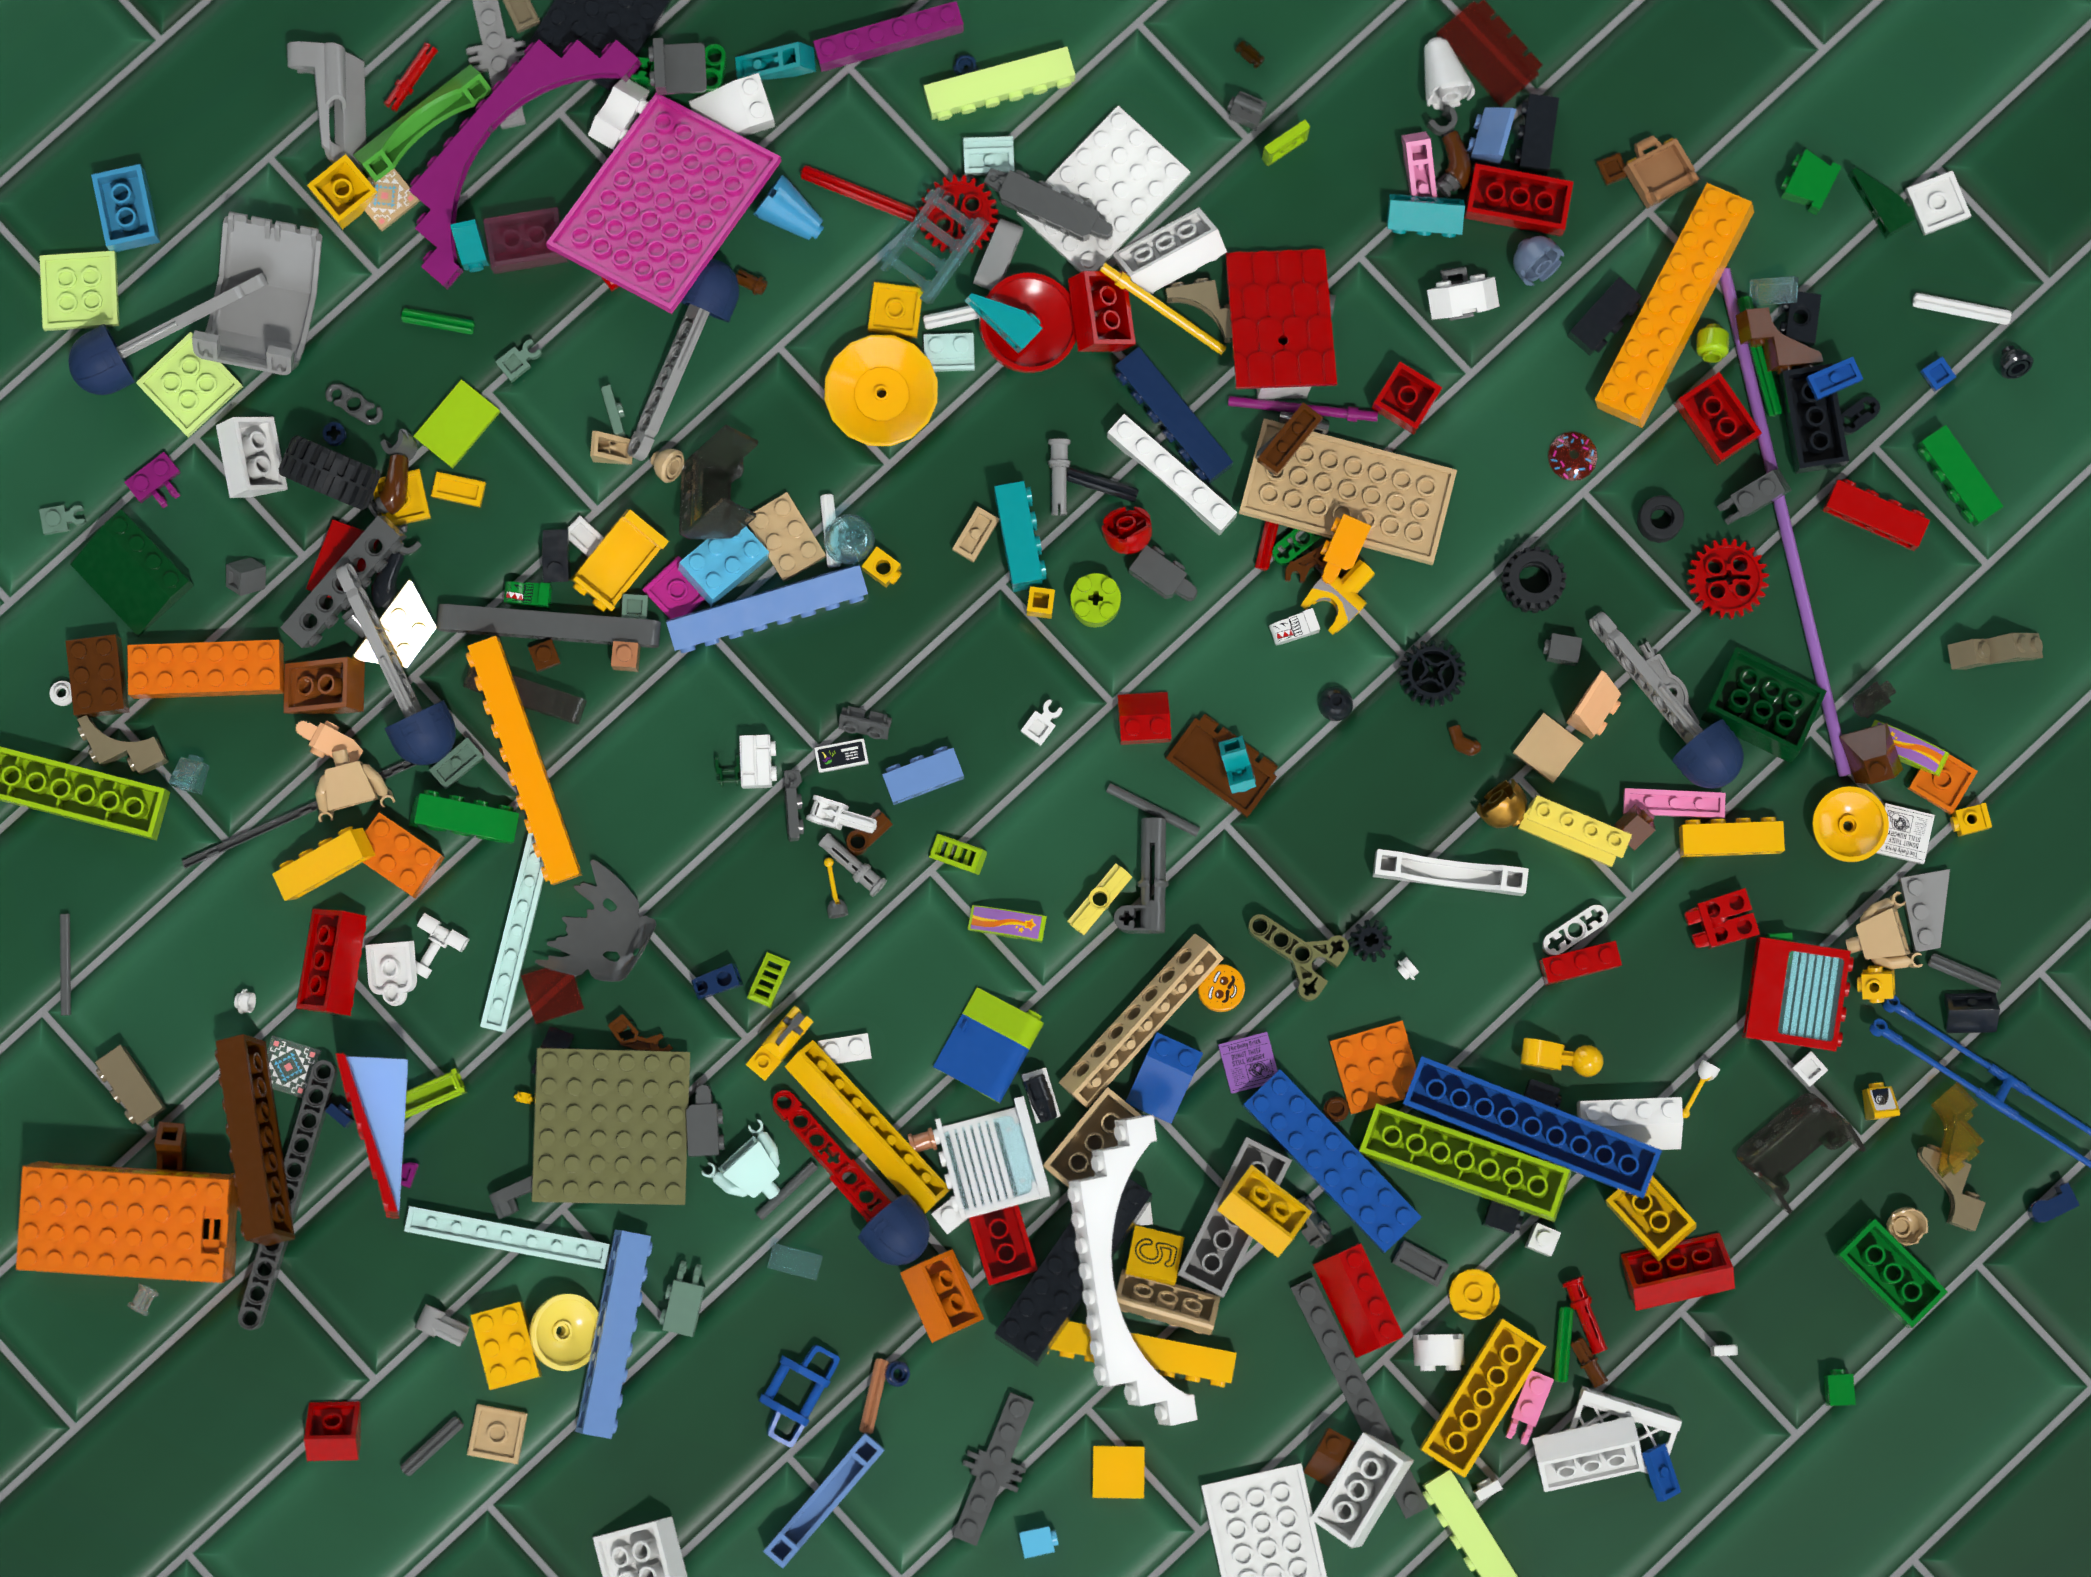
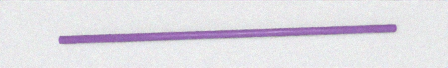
M1725 268L1720 277L1721 287L1753 420L1762 432L1758 441L1767 474L1772 470L1778 469L1749 345H1740L1735 315L1740 313L1731 270L1730 268ZM1785 495L1773 501L1816 683L1818 687L1827 691L1821 704L1839 777L1851 774V770L1839 737L1842 735L1786 499Z

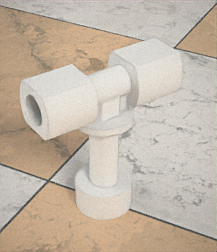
M424 913L417 926L430 934L428 939L432 942L421 961H416V972L427 979L432 972L428 967L440 947L446 949L447 945H450L463 952L470 939L453 929L449 931L441 926V922Z

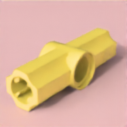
M1115 863L1067 922L1079 933L1085 935L1133 877ZM1103 893L1107 897L1106 904L1097 906L1093 902L1095 894Z

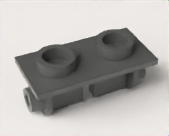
M848 706V708L843 707L840 714L839 729L852 734L868 735L873 739L888 740L892 718H889L887 714L870 711L869 719L864 718L866 710Z
M1304 1195L1298 1201L1311 1210L1312 1213L1306 1220L1308 1227L1301 1232L1310 1246L1313 1245L1317 1249L1333 1238L1329 1224L1325 1220H1321L1316 1213L1317 1208L1315 1204Z

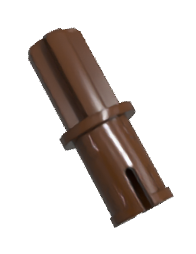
M1579 1338L1573 1341L1571 1347L1581 1363L1580 1368L1585 1370L1593 1387L1597 1388L1606 1383L1608 1379L1597 1362L1598 1357H1594L1585 1339Z

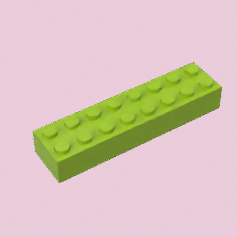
M0 747V801L157 841L170 795L168 790Z
M1377 1103L1359 1150L1364 1157L1553 1222L1556 1220L1571 1177L1570 1169Z

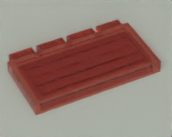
M1482 0L1478 4L1473 1L1442 27L1436 35L1449 42L1459 61L1502 108L1539 76L1537 71L1543 64L1532 52L1526 57L1523 56L1528 47L1516 34L1509 39L1506 37L1512 31L1511 28L1500 16H1497L1494 20L1490 19L1496 12L1486 0Z

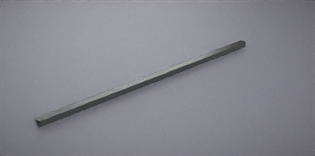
M404 761L379 772V774L385 780L416 766V764ZM317 801L182 861L183 866L187 869L318 810Z

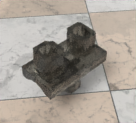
M1888 680L1881 685L1876 681L1853 698V709L1857 715L1868 719L1891 703L1889 697L1895 694L1896 690Z

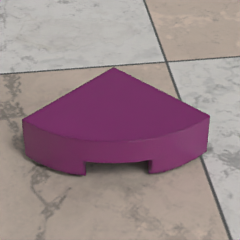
M402 1164V1186L411 1188L419 1164Z

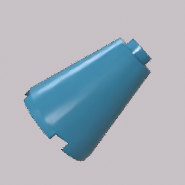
M783 175L778 178L753 213L757 218L807 240L811 237L816 239L824 229L821 225L823 219Z

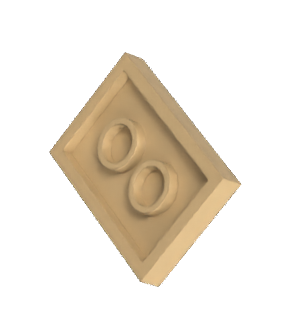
M787 492L744 518L755 537L769 551L768 558L783 582L826 557V554Z

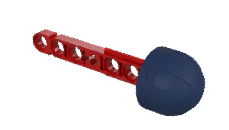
M781 1090L777 1092L772 1102L775 1113L783 1122L787 1120L789 1129L830 1174L831 1177L829 1179L868 1222L859 1234L858 1239L875 1258L883 1263L904 1265L916 1260L926 1249L930 1235L929 1223L921 1208L908 1194L891 1202L854 1159L850 1160L806 1109L802 1108L800 1101L790 1091ZM781 1097H786L791 1101V1106L787 1109H782L777 1105V1100ZM797 1116H803L807 1119L808 1123L805 1127L799 1128L794 1125L793 1119ZM816 1134L823 1137L824 1143L821 1146H813L810 1143V1137ZM828 1145L830 1146L828 1153L832 1157L838 1156L837 1164L835 1162H828L829 1155L824 1151ZM847 1172H852L856 1175L857 1181L853 1184H847L843 1181L842 1176ZM863 1191H869L873 1195V1200L869 1203H864L859 1199V1194Z

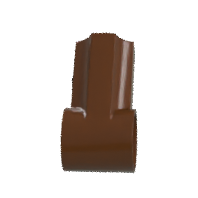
M879 809L870 816V818H874L877 821V828L873 833L856 829L847 836L846 846L851 854L856 856L864 854L877 839L893 826ZM854 837H861L865 841V845L860 849L852 847L850 841Z

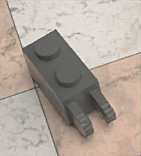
M1775 469L1730 495L1731 498L1718 505L1717 508L1719 511H1725L1731 505H1736L1739 511L1725 519V522L1729 525L1742 517L1757 512L1792 490L1780 469Z
M1146 545L1129 568L1128 573L1164 599L1172 598L1176 594L1185 599V601H1194L1198 590L1195 585L1193 586L1191 582L1186 580L1187 573L1184 572L1186 568L1175 560L1170 562L1164 558L1165 553L1156 546L1150 548Z
M702 1084L696 1089V1105H690L686 1110L688 1156H720V1150H725L724 1134L719 1135V1124H723V1109H718V1104H713L710 1087Z

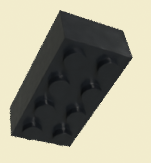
M1832 364L1782 371L1778 376L1795 474L1844 467L1849 462L1837 392L1816 401L1806 380L1807 376L1828 368Z

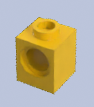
M877 546L862 565V570L886 588L890 583L894 585L902 575L900 572L901 564ZM881 563H887L891 569L887 574H879L876 570L877 566Z

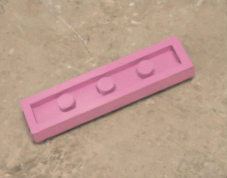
M1624 788L1623 814H1626L1636 804L1640 809H1647L1653 816L1724 819L1726 793Z

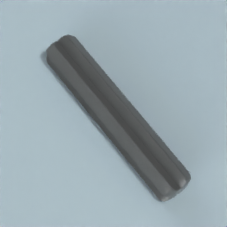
M1936 953L1932 954L1928 961L1929 967L1991 993H1997L2000 989V980Z
M453 1417L401 1465L400 1468L404 1474L411 1476L464 1427L462 1421L458 1417Z

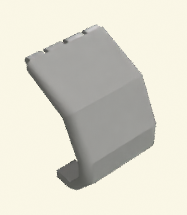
M229 212L223 221L219 277L214 297L263 273L268 284L211 313L205 332L194 331L192 344L196 356L204 360L280 375H288L299 365L306 345L317 297L323 237L319 234V229L301 225L299 230L296 224L276 221L274 225L271 219L251 216V220H249L246 214Z

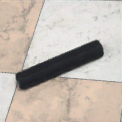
M1072 467L1068 469L1066 476L1068 482L1131 502L1136 501L1139 492L1135 487Z

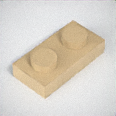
M977 507L952 551L974 563L998 524L999 518Z

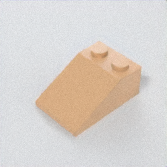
M1601 671L1592 681L1566 722L1590 739L1595 734L1599 736L1602 734L1608 724L1604 721L1609 713L1614 715L1621 704L1618 701L1621 693L1605 672Z

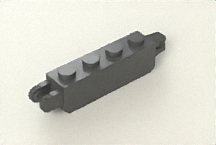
M992 168L989 170L984 184L999 193L1002 205L1081 242L1089 240L1091 235L1102 240L1111 239L1113 226L1100 218V212L1097 211L1095 205L1089 202L1082 204L1074 200L1075 197L1065 191L1058 193L1052 190L1050 184L1044 181L1037 183L1029 179L1030 176L1020 170H1016V172L1009 170L1008 173Z

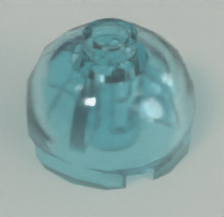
M855 514L842 515L831 521L825 530L824 547L828 555L835 562L855 565L865 560L873 550L875 544L874 530L870 523L861 516Z

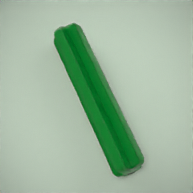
M404 308L401 314V320L404 323L470 335L473 334L475 328L473 320L408 308Z
M1560 1307L1553 1377L1555 1382L1565 1383L1568 1381L1574 1312L1571 1307Z

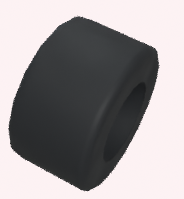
M1664 495L1654 496L1647 500L1637 516V525L1641 534L1649 541L1656 543L1667 542L1674 538L1684 522V513L1680 504L1672 497ZM1656 510L1667 512L1670 516L1669 525L1661 529L1655 527L1651 522L1652 513Z

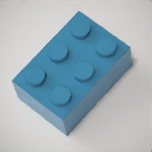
M141 164L92 174L106 247L110 251L119 252L160 243L146 171Z

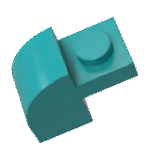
M1243 736L1219 742L1220 753L1232 794L1245 792L1256 787L1253 768Z

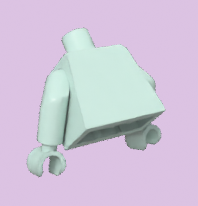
M756 1119L760 1125L759 1130L754 1131L748 1125L750 1133L754 1136L719 1168L715 1164L708 1162L713 1168L711 1174L708 1175L703 1170H701V1173L707 1178H713V1182L728 1194L740 1197L750 1195L752 1198H755L762 1192L768 1199H772L780 1191V1188L773 1182L780 1174L777 1170L780 1164L778 1148L770 1135L764 1132L762 1121Z

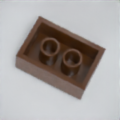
M113 634L65 641L74 716L81 718L88 715L90 718L130 713L121 638Z

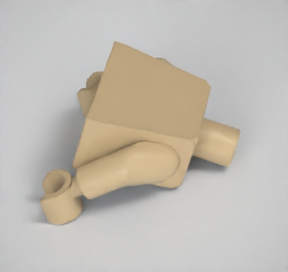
M347 749L332 753L335 767L325 770V774L320 777L315 792L319 809V822H323L324 814H328L331 817V821H333L334 811L377 800L378 796L382 807H386L383 800L387 797L391 798L393 803H395L393 792L388 790L382 776L369 764H363L361 761L350 763Z
M1896 892L1890 898H1885L1871 904L1860 917V923L1856 925L1858 936L1846 939V946L1848 951H1851V954L1863 950L1866 960L1871 959L1875 965L1891 970L1907 968L1908 966L1911 968L1923 966V964L1916 965L1913 961L1915 956L1922 954L1918 952L1910 953L1897 909L1906 903L1905 901L1899 904L1895 901V897L1902 894L1901 892Z

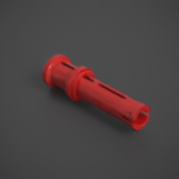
M1580 1276L1562 1283V1286L1566 1288L1570 1297V1307L1573 1310L1576 1309L1592 1353L1597 1354L1607 1350L1608 1347L1605 1344L1590 1305L1592 1297L1588 1296L1583 1284L1584 1277Z

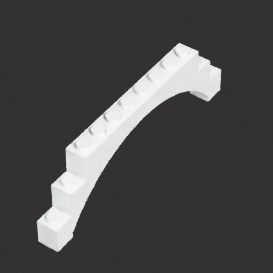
M1140 1115L1114 1120V1135L1118 1146L1091 1151V1166L1095 1176L1068 1181V1197L1073 1211L1071 1219L1076 1232L1075 1247L1080 1259L1079 1274L1083 1280V1300L1086 1304L1088 1315L1086 1323L1091 1335L1090 1350L1094 1356L1095 1363L1094 1376L1097 1384L1101 1386H1114L1125 1383L1124 1394L1128 1400V1405L1143 1406L1155 1403L1154 1411L1158 1424L1172 1426L1197 1420L1194 1394H1185L1172 1386L1145 1359L1135 1344L1118 1305L1113 1283L1111 1260L1115 1215L1122 1191L1131 1171L1148 1145L1153 1141H1157L1153 1115Z

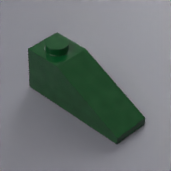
M1857 167L1851 170L1848 177L1885 239L1914 222L1915 211L1909 202H1905L1903 197Z

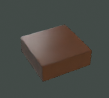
M1620 153L1596 162L1605 186L1628 177L1623 170L1625 164Z

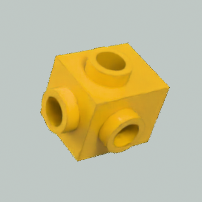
M1873 965L1868 966L1867 970H1863L1861 977L1857 978L1858 992H1862V999H1869L1870 1003H1882L1884 999H1893L1896 994L1894 969H1883V966Z

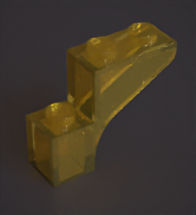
M1958 1082L1931 1105L1940 1116L1944 1125V1137L1937 1165V1172L1942 1178L1949 1172L1955 1175L1965 1166L1962 1161L1965 1158L1968 1161L1973 1159L1980 1152L1977 1147L1984 1142L1981 1136L1967 1122L1974 1116L1971 1111L1978 1103Z

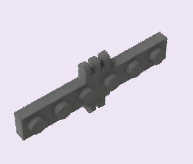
M1010 1392L987 1452L980 1449L978 1454L967 1451L966 1455L974 1458L975 1461L971 1463L964 1460L962 1465L971 1468L970 1474L977 1477L953 1537L977 1546L1000 1486L1018 1492L1019 1487L1010 1484V1481L1012 1479L1021 1483L1023 1478L1014 1475V1472L1017 1470L1020 1473H1025L1027 1468L1010 1461L1034 1404L1033 1401Z

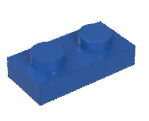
M1850 357L1807 376L1806 380L1817 401L1861 382L1863 377L1854 358Z
M1658 1444L1643 1452L1642 1456L1657 1502L1666 1501L1679 1494L1681 1489L1666 1444Z

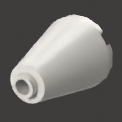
M1440 37L1429 40L1428 44L1424 47L1427 105L1429 107L1433 105L1436 110H1443L1444 104L1454 108L1461 105L1460 100L1467 98V101L1470 100L1475 94L1474 85L1449 42Z

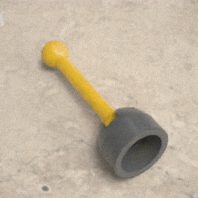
M828 857L824 860V865L828 869L833 900L829 902L827 912L830 919L847 916L848 909L846 903L838 899L832 869L834 861Z

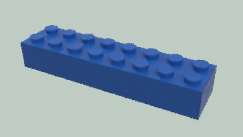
M1281 1069L1242 1105L1382 1253L1391 1248L1422 1218Z

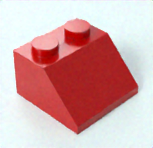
M1168 692L1117 695L1120 745L1171 742Z
M360 1401L309 1402L304 1434L307 1461L359 1459L361 1444Z

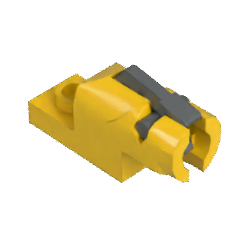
M795 1005L746 1063L764 1081L769 1078L813 1024V1021L808 1016H803L801 1010Z

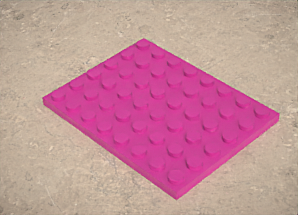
M656 92L546 242L547 248L672 314L779 166L781 157L662 95H657Z

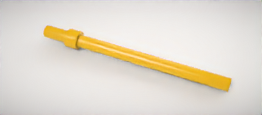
M1107 263L1102 265L1099 271L1115 281L1114 284L1122 290L1125 288L1218 354H1223L1226 346L1135 284L1131 281V277L1124 272H1118Z

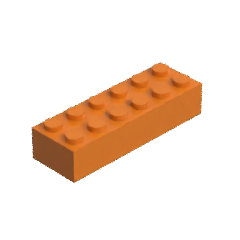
M280 640L127 645L128 695L133 699L284 694V644Z

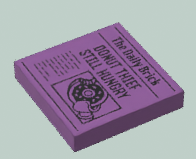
M1267 1032L1218 1045L1231 1094L1263 1086L1278 1072Z

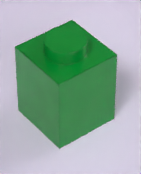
M1846 1369L1830 1370L1831 1375H1824L1826 1406L1856 1405L1853 1374H1846Z

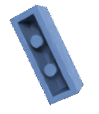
M947 746L934 750V755L924 758L923 755L910 759V764L901 767L900 764L888 767L886 769L887 773L882 775L893 805L964 779L954 748L948 749Z

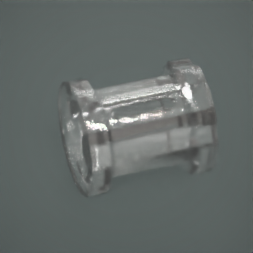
M139 1283L137 1286L139 1289L134 1299L127 1306L147 1316L149 1313L148 1308L154 1297H158L159 1292L145 1284Z

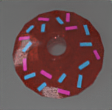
M1568 432L1558 436L1550 445L1548 452L1549 465L1553 472L1560 478L1568 481L1582 480L1589 476L1596 467L1598 459L1597 448L1592 440L1584 434L1577 432ZM1571 451H1576L1578 453V458H1571L1569 453Z

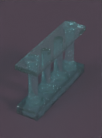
M942 187L929 191L924 199L927 203L893 251L889 249L881 260L883 262L881 270L889 271L891 267H894L922 288L923 294L920 299L927 304H932L989 225V222L983 217L969 219L941 198L946 191ZM935 206L965 227L966 233L961 240L959 238L956 240L927 218ZM921 226L950 247L952 253L947 260H941L913 239V236ZM906 246L936 268L935 271L938 273L933 280H926L898 259Z

